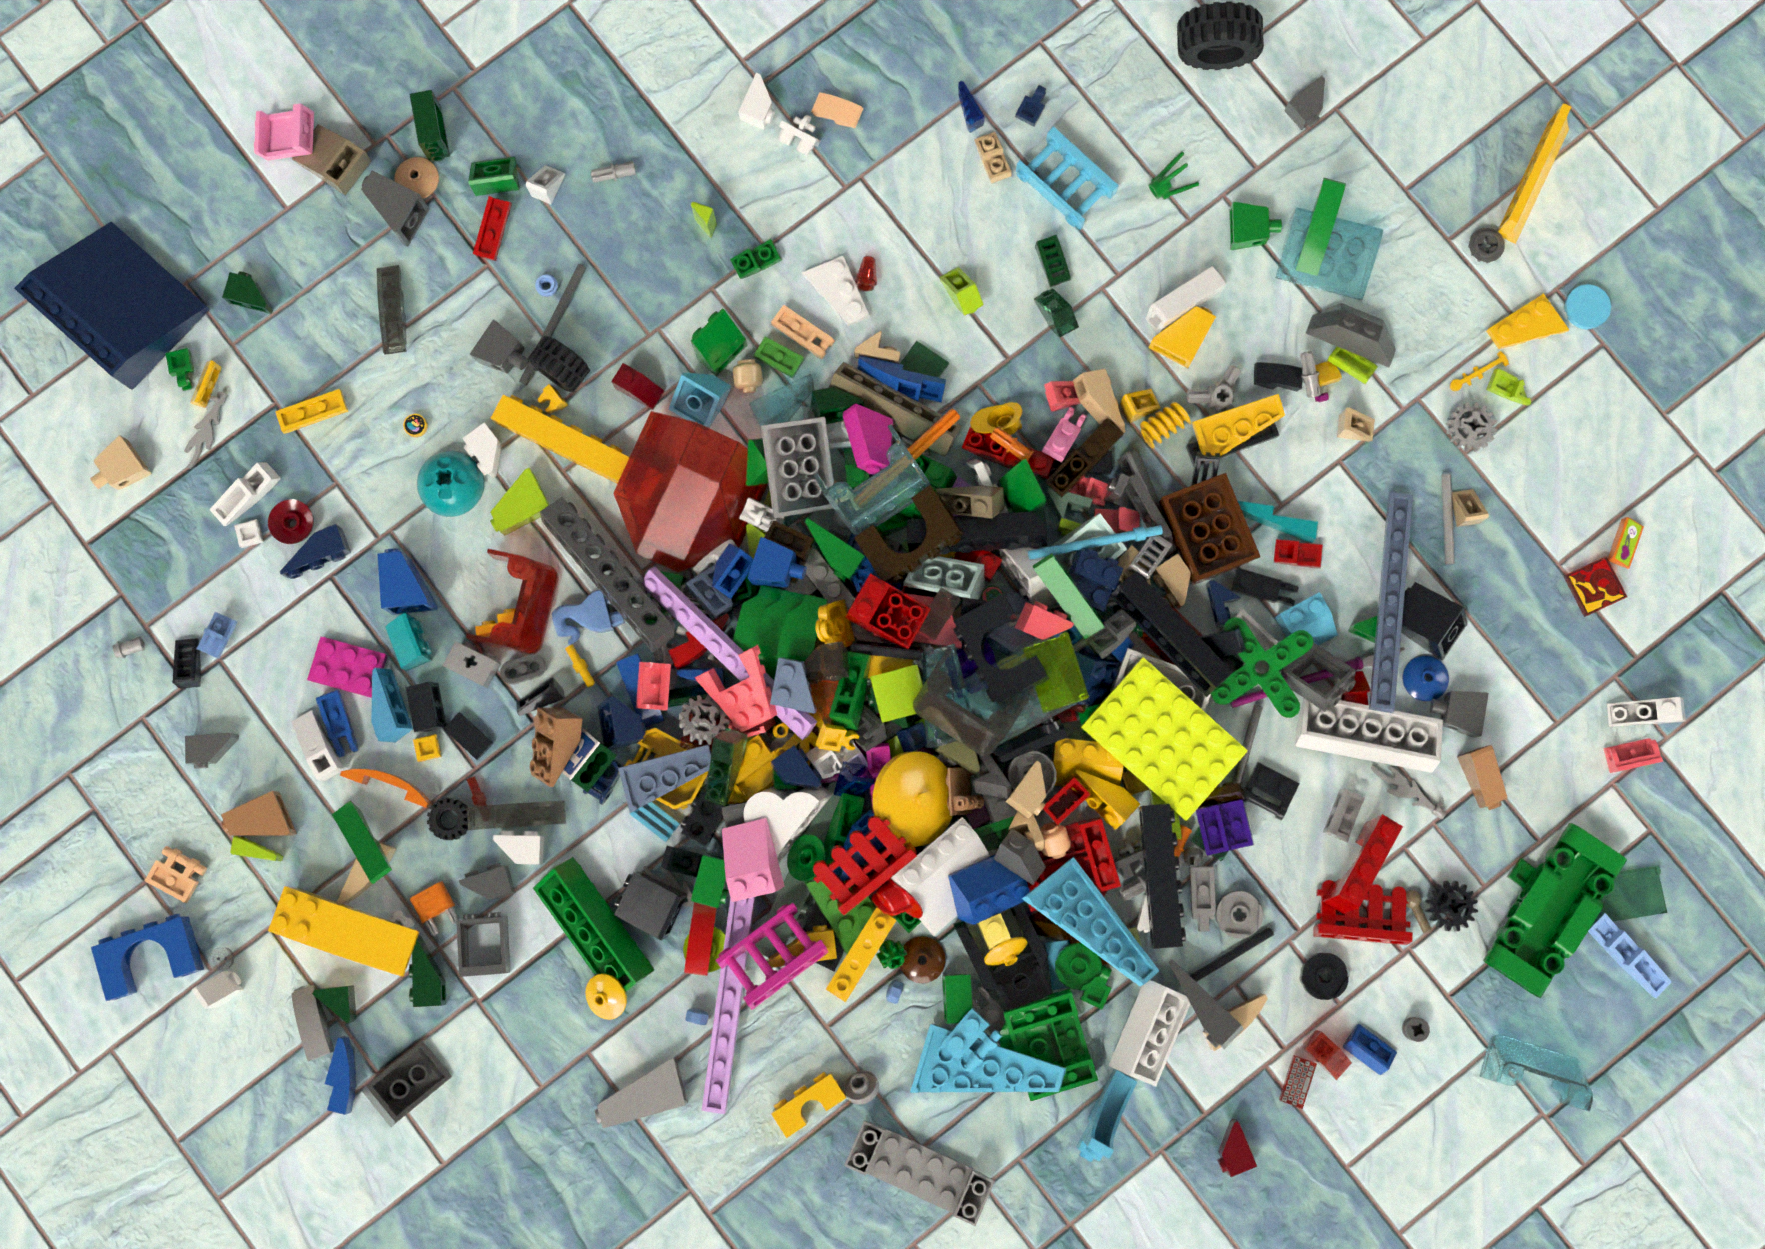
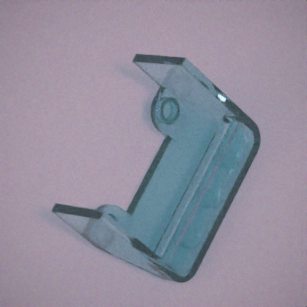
M892 424L887 427L897 443L892 445L886 454L890 465L854 489L846 482H837L828 488L818 473L814 475L824 496L854 535L860 534L871 525L879 526L914 503L911 499L913 496L930 485L926 475Z

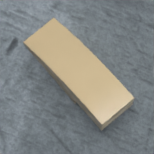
M378 841L390 863L397 848ZM357 859L337 900L339 904L350 903L372 885Z
M1261 993L1226 1011L1245 1030L1260 1013L1268 998L1266 994ZM1204 1031L1203 1034L1206 1038L1208 1034ZM1207 1040V1042H1208V1044H1209L1211 1050L1216 1051V1050H1218L1219 1048H1221L1220 1045H1219L1217 1048H1215V1047Z

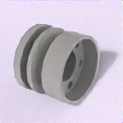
M1031 751L1015 757L1005 766L1003 771L1004 776L1011 784V793L1037 760L1041 763L1047 795L1053 790L1056 783V769L1053 762L1046 755L1038 751Z

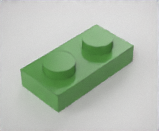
M765 336L754 354V358L791 378L795 377L804 361L803 356Z

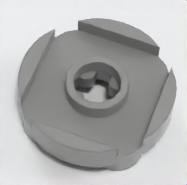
M1234 891L1222 896L1216 906L1215 919L1219 929L1228 936L1247 938L1262 925L1263 909L1257 899L1250 893ZM1237 908H1241V912L1245 913V918H1241L1240 922L1236 921V917L1233 916V912H1236Z

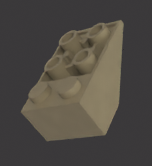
M319 124L313 130L312 154L292 157L293 161L345 196L371 162V159L364 150L348 139Z

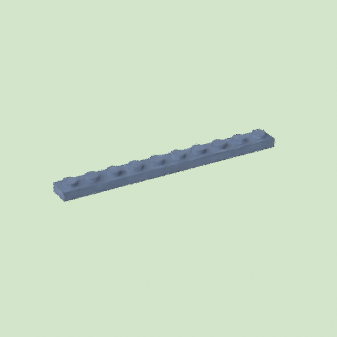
M1390 492L1388 495L1369 710L1393 713L1395 710L1413 495Z

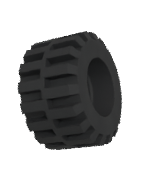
M544 336L528 357L533 367L550 381L568 392H575L590 372L587 363L567 346L549 336Z

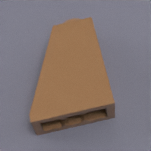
M1492 745L1477 748L1458 756V761L1479 808L1488 807L1489 810L1502 806L1501 801L1508 797Z
M277 791L268 792L221 814L223 821H221L222 827L230 836H293L297 834L281 794Z

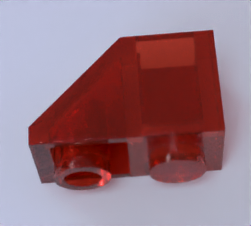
M1315 1030L1300 1047L1335 1080H1338L1352 1064L1343 1051L1322 1031Z

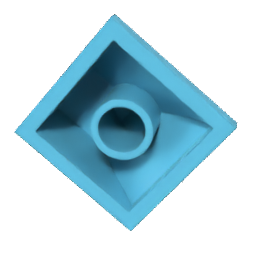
M683 373L673 395L669 410L707 432L725 404L732 386L714 375Z

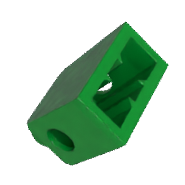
M1233 202L1229 209L1230 250L1265 245L1269 240L1270 233H1281L1282 220L1269 219L1268 207Z

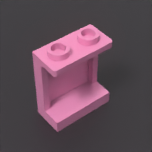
M301 103L293 104V111L268 115L263 111H256L255 154L268 161L312 154L314 111Z

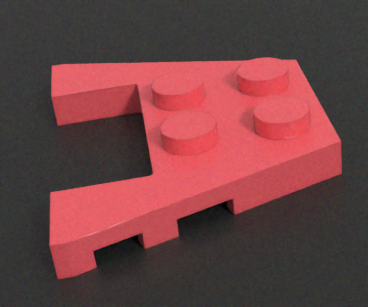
M758 645L739 655L750 676L749 678L725 689L714 668L695 677L697 682L741 732L777 715L775 705L770 704L772 693L770 686L766 687L763 676L766 671L764 664L760 665L758 655L761 652Z

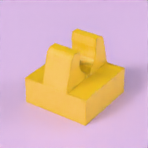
M548 384L542 389L543 393L538 398V402L543 404L545 401H551L549 407L545 409L547 413L551 414L557 410L562 411L568 406L564 398L552 385Z

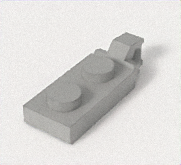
M1190 866L1192 919H1197L1198 931L1207 932L1209 931V919H1214V913H1216L1214 866Z

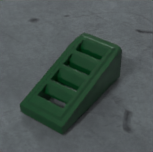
M1057 235L1037 241L1035 249L1049 286L1053 287L1070 281L1071 276ZM1050 246H1053V247H1054V248H1051V249L1046 250V251L1043 250V249L1048 248V247H1050ZM1053 254L1057 255V257L1048 260L1046 259L1047 256ZM1060 263V266L1049 268L1050 265ZM1060 271H1063L1064 273L1054 278L1052 277V274Z

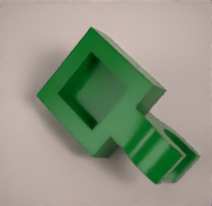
M185 348L165 353L169 374L172 377H177L178 387H182L183 391L191 390L192 383L188 376V373L194 372L191 351Z
M1102 965L1099 980L1092 987L1083 991L1080 1000L1102 1010L1112 989L1106 985L1112 970Z

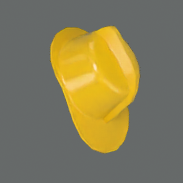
M1009 402L981 409L972 416L970 421L971 428L979 433H990L996 427H1000L1009 435H1013L1022 429L1020 421L1022 407L1018 403Z

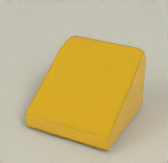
M1329 361L1315 365L1316 371L1320 373L1318 375L1320 387L1339 382L1342 379L1337 366Z

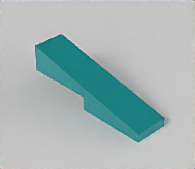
M1238 501L1245 518L1309 543L1316 540L1317 521L1273 515L1274 506Z

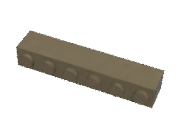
M845 362L834 372L829 388L835 387L862 399L864 402L863 407L892 418V429L914 441H917L943 416ZM958 423L953 424L929 449L945 457L952 448L962 426Z

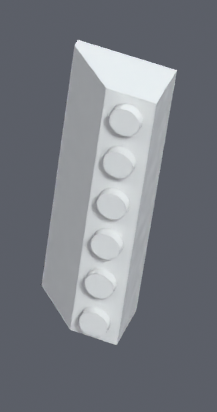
M1303 698L1296 728L1295 746L1432 773L1441 761L1443 720L1400 711H1394L1393 713L1369 710L1368 705L1339 700L1337 705L1331 706L1324 712Z

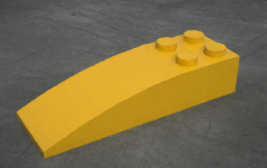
M288 886L283 888L268 929L269 932L402 977H404L420 932L353 907L339 904L336 901L311 892Z

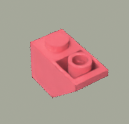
M1035 601L1034 605L1025 603L1015 628L1044 640L1072 628L1074 623L1066 620L1068 615L1056 610L1054 614L1047 611L1048 606Z

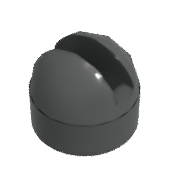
M1195 847L1186 848L1183 856L1185 864L1189 867L1190 864L1197 867L1202 861L1203 852Z

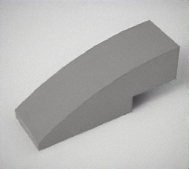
M315 984L291 993L297 1027L307 1061H312L334 1052V1046L328 1032L330 1026L321 1001L312 994L314 990H317Z

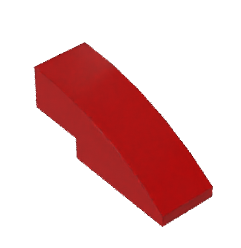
M725 614L714 621L712 620V622L725 632L731 620L728 614ZM689 631L686 632L688 642L668 650L677 670L693 663L708 651Z

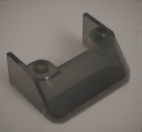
M948 647L914 698L913 710L917 715L982 756L990 755L1009 732L1028 703L1029 698L1023 697L1011 715L1004 711H996L990 715L986 722L946 696L951 688V679L940 668L953 650L951 647Z

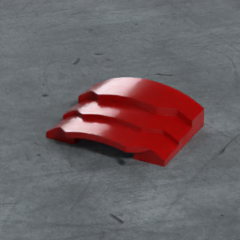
M1101 817L1065 825L1064 827L1071 841V847L1066 851V855L1054 859L1053 857L1045 856L1042 851H1039L1038 854L1046 868L1034 885L1027 882L1029 891H1032L1064 863L1074 857L1103 897L1108 890L1121 887ZM1029 904L1030 911H1036V909Z

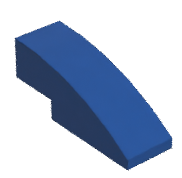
M635 654L616 663L635 712L640 716L641 722L647 728L665 720L661 710L636 708L639 662H642L639 654Z
M347 1036L338 1037L325 1080L326 1085L333 1086L327 1110L343 1115L349 1114L352 1111L356 1088L354 1054L350 1039Z

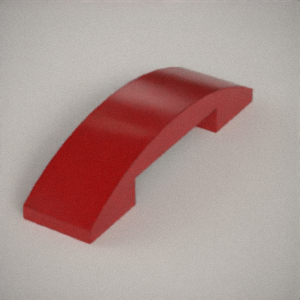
M694 902L684 973L708 976L717 912L715 907Z

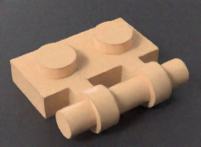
M165 846L162 854L168 857L166 862L163 863L160 860H156L144 881L180 901L188 903L199 883L191 878L192 875L196 872L203 876L207 867L201 865V862L195 858L190 859L186 857L179 849ZM177 862L186 867L183 873L174 869Z

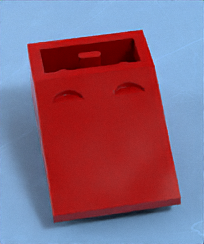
M870 573L844 618L867 631L909 649L931 608Z

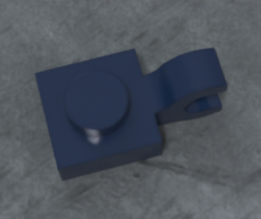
M1038 85L1032 98L1025 95L1015 117L1035 127L1045 109V105L1041 102L1046 95V88Z

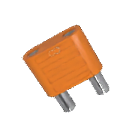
M443 881L410 898L422 924H426L432 936L439 933L433 918L446 912L452 924H456V920H459L453 908L455 904Z

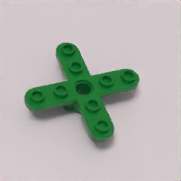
M1238 617L1229 619L1225 623L1224 631L1239 628L1246 650L1238 654L1245 665L1234 671L1224 683L1211 693L1213 700L1220 705H1226L1259 684L1281 716L1285 718L1296 716L1300 710V702L1279 670L1312 648V635L1305 630L1295 631L1265 651L1244 620ZM1260 660L1266 661L1269 665V669L1265 673H1259L1255 669L1256 663Z

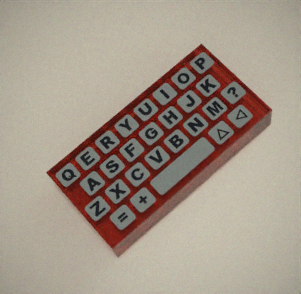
M1293 1055L1279 1101L1303 1109L1317 1063Z

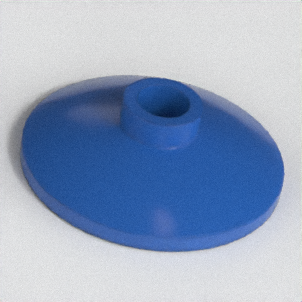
M1419 656L1412 659L1406 665L1402 680L1410 696L1420 701H1432V699H1438L1445 693L1449 684V675L1444 664L1438 659L1431 656ZM1425 674L1431 675L1432 679L1430 682L1425 680Z

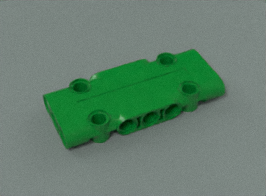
M1569 823L1556 845L1547 851L1545 862L1536 867L1507 914L1508 921L1498 929L1496 933L1497 938L1483 961L1529 993L1541 998L1554 975L1561 973L1564 969V959L1571 957L1575 953L1603 908L1601 900L1604 895H1608L1613 891L1614 879L1617 878L1627 859L1581 827ZM1561 852L1563 854V861L1559 864L1557 855ZM1600 878L1602 887L1598 890L1596 882ZM1510 931H1513L1514 933V939L1512 942H1509L1507 939V935ZM1552 957L1553 965L1551 968H1548L1547 960Z

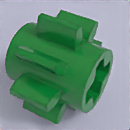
M887 940L882 943L879 948L880 952L876 954L883 968L896 969L904 963L903 956H906L907 952L899 940L896 943L893 940Z

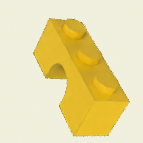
M825 1071L813 1079L815 1082L808 1088L803 1085L793 1092L795 1097L789 1101L784 1098L773 1106L775 1110L772 1111L771 1115L786 1138L807 1125L808 1122L802 1114V1106L805 1102L816 1100L828 1111L846 1099L845 1092L832 1072L826 1074Z

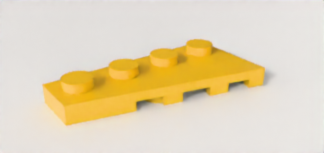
M1279 394L1193 421L1192 425L1202 455L1210 452L1211 455L1215 456V453H1220L1221 456L1284 417L1285 413Z

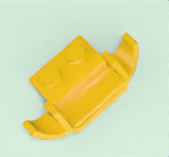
M758 734L722 761L733 779L730 787L715 794L722 804L747 802L753 795L773 786L771 761L775 759L773 756L774 751L770 750L761 735ZM780 750L778 756L784 753V751Z

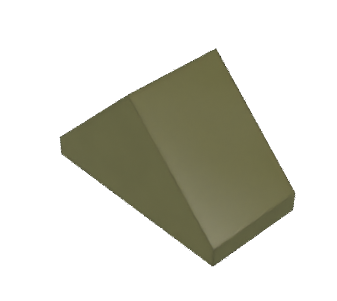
M972 737L939 745L934 749L935 752L973 774L978 773L980 770Z

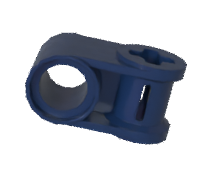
M614 760L611 763L615 766L616 770L613 776L608 777L604 771L588 793L583 790L585 795L590 794L598 799L601 805L607 801L620 778L618 768L622 766Z

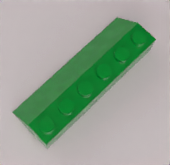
M574 857L553 868L533 887V890L594 975L605 973L614 976L621 982L625 992H627L654 971L649 960L626 931L622 922L614 915L609 904L603 899Z

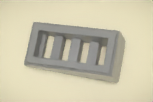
M1159 535L1150 536L1128 567V570L1132 573L1137 571L1148 580L1172 544ZM1155 540L1164 546V550L1162 551L1153 545L1152 541ZM1149 547L1155 552H1157L1159 554V557L1157 558L1155 555L1147 551V548ZM1145 554L1147 557L1155 561L1154 564H1151L1149 561L1144 559L1142 555ZM1140 561L1149 567V571L1142 568L1137 562Z

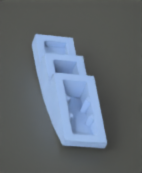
M1600 911L1588 932L1652 997L1657 998L1672 981L1644 949L1639 948L1625 931L1620 930L1606 913Z

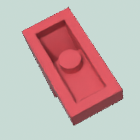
M1051 381L1044 385L1051 411H1058L1081 404L1073 381Z
M1119 507L1118 510H1094V516L1100 513L1116 534L1133 531V528L1139 527L1140 515L1135 510L1125 507Z

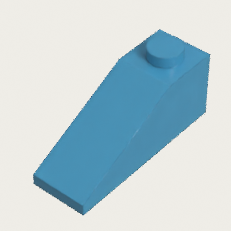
M374 668L372 670L371 722L378 741L396 743L413 730L393 670Z

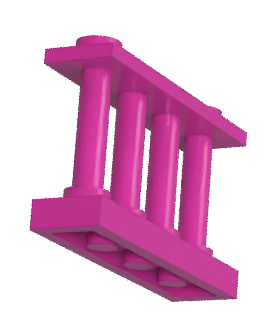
M791 903L789 906L788 904L783 905L777 910V915L734 947L724 949L718 955L719 958L716 959V962L722 969L728 965L746 989V996L743 999L751 1010L829 953L821 940L817 943L815 941L812 942L794 918V915L798 913L794 903ZM784 922L788 924L805 947V952L798 957L791 954L774 931ZM766 936L785 961V967L779 971L772 969L755 946L756 943ZM745 951L749 952L766 976V981L759 986L753 984L736 960Z

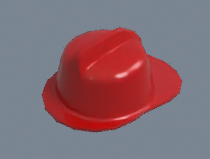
M891 878L872 897V902L880 911L889 916H895L903 912L914 918H921L923 916V911L918 901L910 893L898 886Z

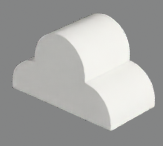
M771 787L753 795L747 801L744 808V821L747 823L767 818L778 863H780L793 843L802 835L833 794L823 787L818 790L804 788L798 792H795L793 789H774V787Z

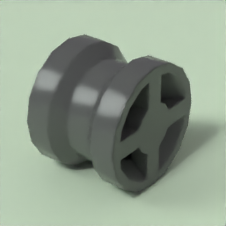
M1409 1017L1402 1024V1033L1409 1040L1422 1042L1429 1036L1430 1027L1424 1019Z

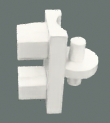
M805 115L803 119L795 117L793 122L799 125V128L784 121H781L779 125L782 130L778 140L790 146L795 136L801 138L796 150L805 155H809L814 146L818 147L821 140L805 132L808 130L813 133L816 128L810 124L811 117Z
M751 497L747 499L744 510L740 515V519L765 531H768L773 520L783 524L786 517L774 518L772 507Z

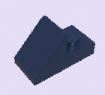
M1212 580L1206 584V589L1217 629L1224 627L1225 623L1231 619L1228 606L1225 607L1224 604L1238 601L1241 597Z

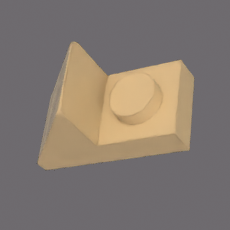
M882 331L857 346L854 355L856 359H859L861 355L899 364L900 352L896 348L889 346L880 348Z
M1017 811L1009 827V832L1014 829L1020 834H1024L1026 838L1033 842L1037 852L1042 851L1044 848V838L1034 814L1028 819Z

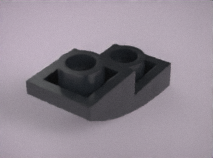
M1257 362L1254 364V385L1272 390L1276 387H1281L1297 392L1302 389L1301 375L1303 368L1286 364Z

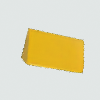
M212 360L206 362L190 401L191 404L203 408L207 407L222 369L216 362Z

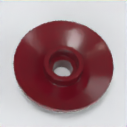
M294 499L279 502L273 507L268 517V528L271 535L284 544H297L305 540L311 533L314 525V518L310 508L303 502ZM292 520L297 521V524L294 527H290V522Z

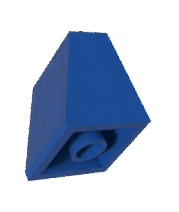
M395 548L385 549V553L377 554L380 601L383 610L392 615L438 610L436 602L411 558Z

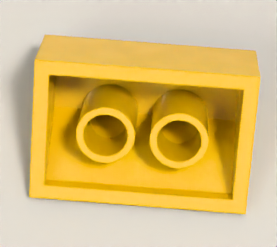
M1065 738L1053 743L1052 762L1056 769V783L1054 786L1064 787L1067 784L1065 780L1076 770L1120 786L1124 766L1098 742Z

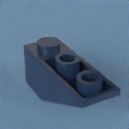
M334 524L314 532L280 570V574L286 578L295 579L301 577L303 572L307 570H318L323 568L327 562H338L345 559V555L350 554L351 551L343 529Z

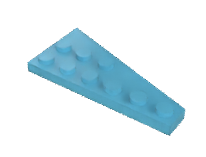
M1074 857L1069 859L1022 898L1138 986L1146 984L1159 972V969Z
M930 1024L910 1093L1059 1092L1066 1068L997 1045L994 1050L990 1049L984 1056L982 1064L976 1066L970 1072L964 1067L969 1060L966 1054L958 1061L941 1045L953 1030ZM978 1039L971 1048L976 1052L983 1044V1041Z

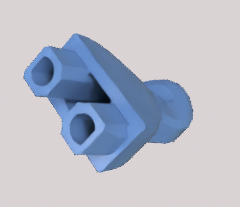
M600 590L590 593L580 604L561 605L552 612L557 635L560 637L572 636L568 640L569 645L574 644L579 639L580 631L574 626L566 625L565 621L568 618L576 621L586 629L597 633L614 631V627L624 624L625 620L618 611L610 613L609 605L612 604Z

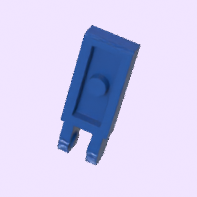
M335 690L317 697L316 702L329 739L333 742L337 755L339 757L345 756V750L340 741V738L343 737L347 738L352 752L358 751V744L353 735L354 731L340 691Z

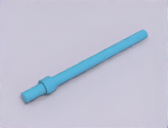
M1161 525L1148 528L1143 526L1133 528V531L1029 550L1028 558L1032 560L1047 557L1050 554H1063L1130 540L1142 541L1146 537L1161 535L1163 530Z

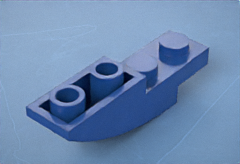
M859 356L857 369L917 402H919V398L942 403L946 379L903 370L904 365Z

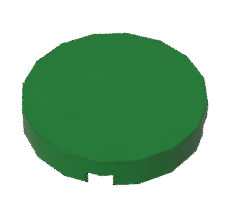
M1082 943L1069 944L1058 953L1055 960V973L1058 980L1064 986L1073 990H1086L1092 987L1100 978L1102 968L1100 956Z

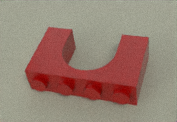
M1383 814L1366 822L1355 843L1362 846L1356 860L1341 879L1333 882L1323 902L1342 914L1359 908L1403 826Z

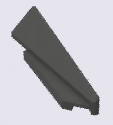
M1129 451L1117 460L1125 475L1129 476L1125 491L1147 528L1161 525L1163 533L1159 536L1172 544L1164 556L1166 559L1178 552L1177 546L1139 451ZM1156 542L1159 549L1163 551L1165 547Z

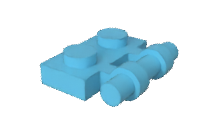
M972 1008L941 1045L958 1061L966 1054L969 1060L964 1067L972 1072L976 1066L982 1064L984 1056L990 1049H995L998 1045L997 1041L1002 1035L997 1030H994L989 1036L985 1030L991 1024ZM980 1038L983 1044L975 1052L971 1047Z

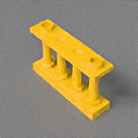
M876 907L828 984L827 991L844 1002L847 1001L895 924V918L883 913Z

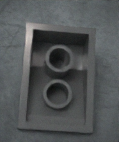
M422 1040L362 1089V1092L389 1126L392 1127L452 1076Z

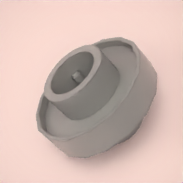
M867 1070L853 1073L844 1085V1092L849 1101L858 1105L870 1102L879 1091V1082L876 1076Z

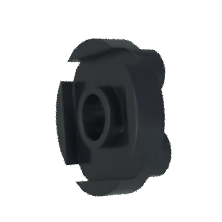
M1316 953L1307 958L1303 963L1299 980L1304 990L1310 996L1320 1000H1330L1339 997L1346 990L1349 977H1347L1346 965L1339 957L1331 953ZM1327 970L1330 980L1321 982L1319 980V972Z

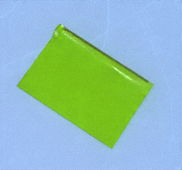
M1068 632L1060 634V637L1023 649L1026 660L1037 655L1050 678L1035 687L1043 713L1089 698Z

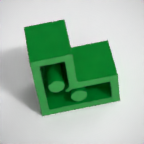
M704 854L702 856L691 898L692 902L715 908L721 907V903H726L729 890H725L727 882L724 857L712 854Z

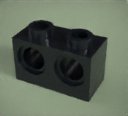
M702 792L701 796L697 795L691 805L694 809L690 817L686 815L681 823L680 828L683 829L681 834L708 847L723 819L721 807L729 805L722 804L719 800ZM706 802L714 804L715 809L712 814L706 815L703 812V805ZM697 822H701L704 827L700 835L692 833V826Z

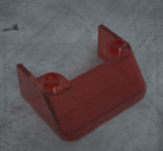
M488 549L487 553L493 559L508 562L507 570L512 577L522 580L512 624L505 622L497 623L493 626L489 638L468 633L466 638L478 644L525 654H536L543 646L558 584V572L550 565L521 555Z

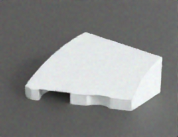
M851 739L849 742L856 747L855 743ZM841 745L840 751L819 749L816 746L806 753L810 763L817 769L822 779L832 777L836 773H848L850 768L858 766L862 768L868 767L865 757L857 747L855 750H848L845 746Z

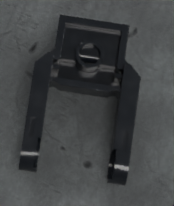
M1022 903L1011 907L1010 910L1024 938L1027 940L1031 953H1025L1017 957L1018 960L1010 966L1003 964L993 972L989 971L965 921L959 920L953 923L983 987L1000 993L1008 1010L1024 1006L1027 1003L1053 994L1042 972L1048 955Z

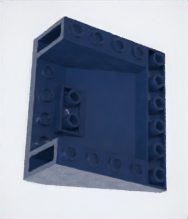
M112 221L30 271L14 288L110 376L131 390L166 356L165 353H168L210 310Z

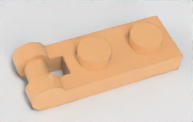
M785 305L782 306L771 321L772 326L812 352L819 359H823L826 355V349L835 342L831 336ZM816 338L821 340L818 346L813 343Z

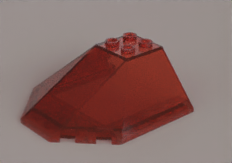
M651 411L613 492L636 554L678 573L696 566L712 550L729 539L733 540L739 548L747 532L746 525L748 522L740 519L747 499L751 497L760 502L768 483L752 486L746 485L748 448L740 442L697 422Z

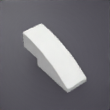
M257 462L243 478H238L211 507L210 511L223 526H227L256 504L281 478L267 462Z

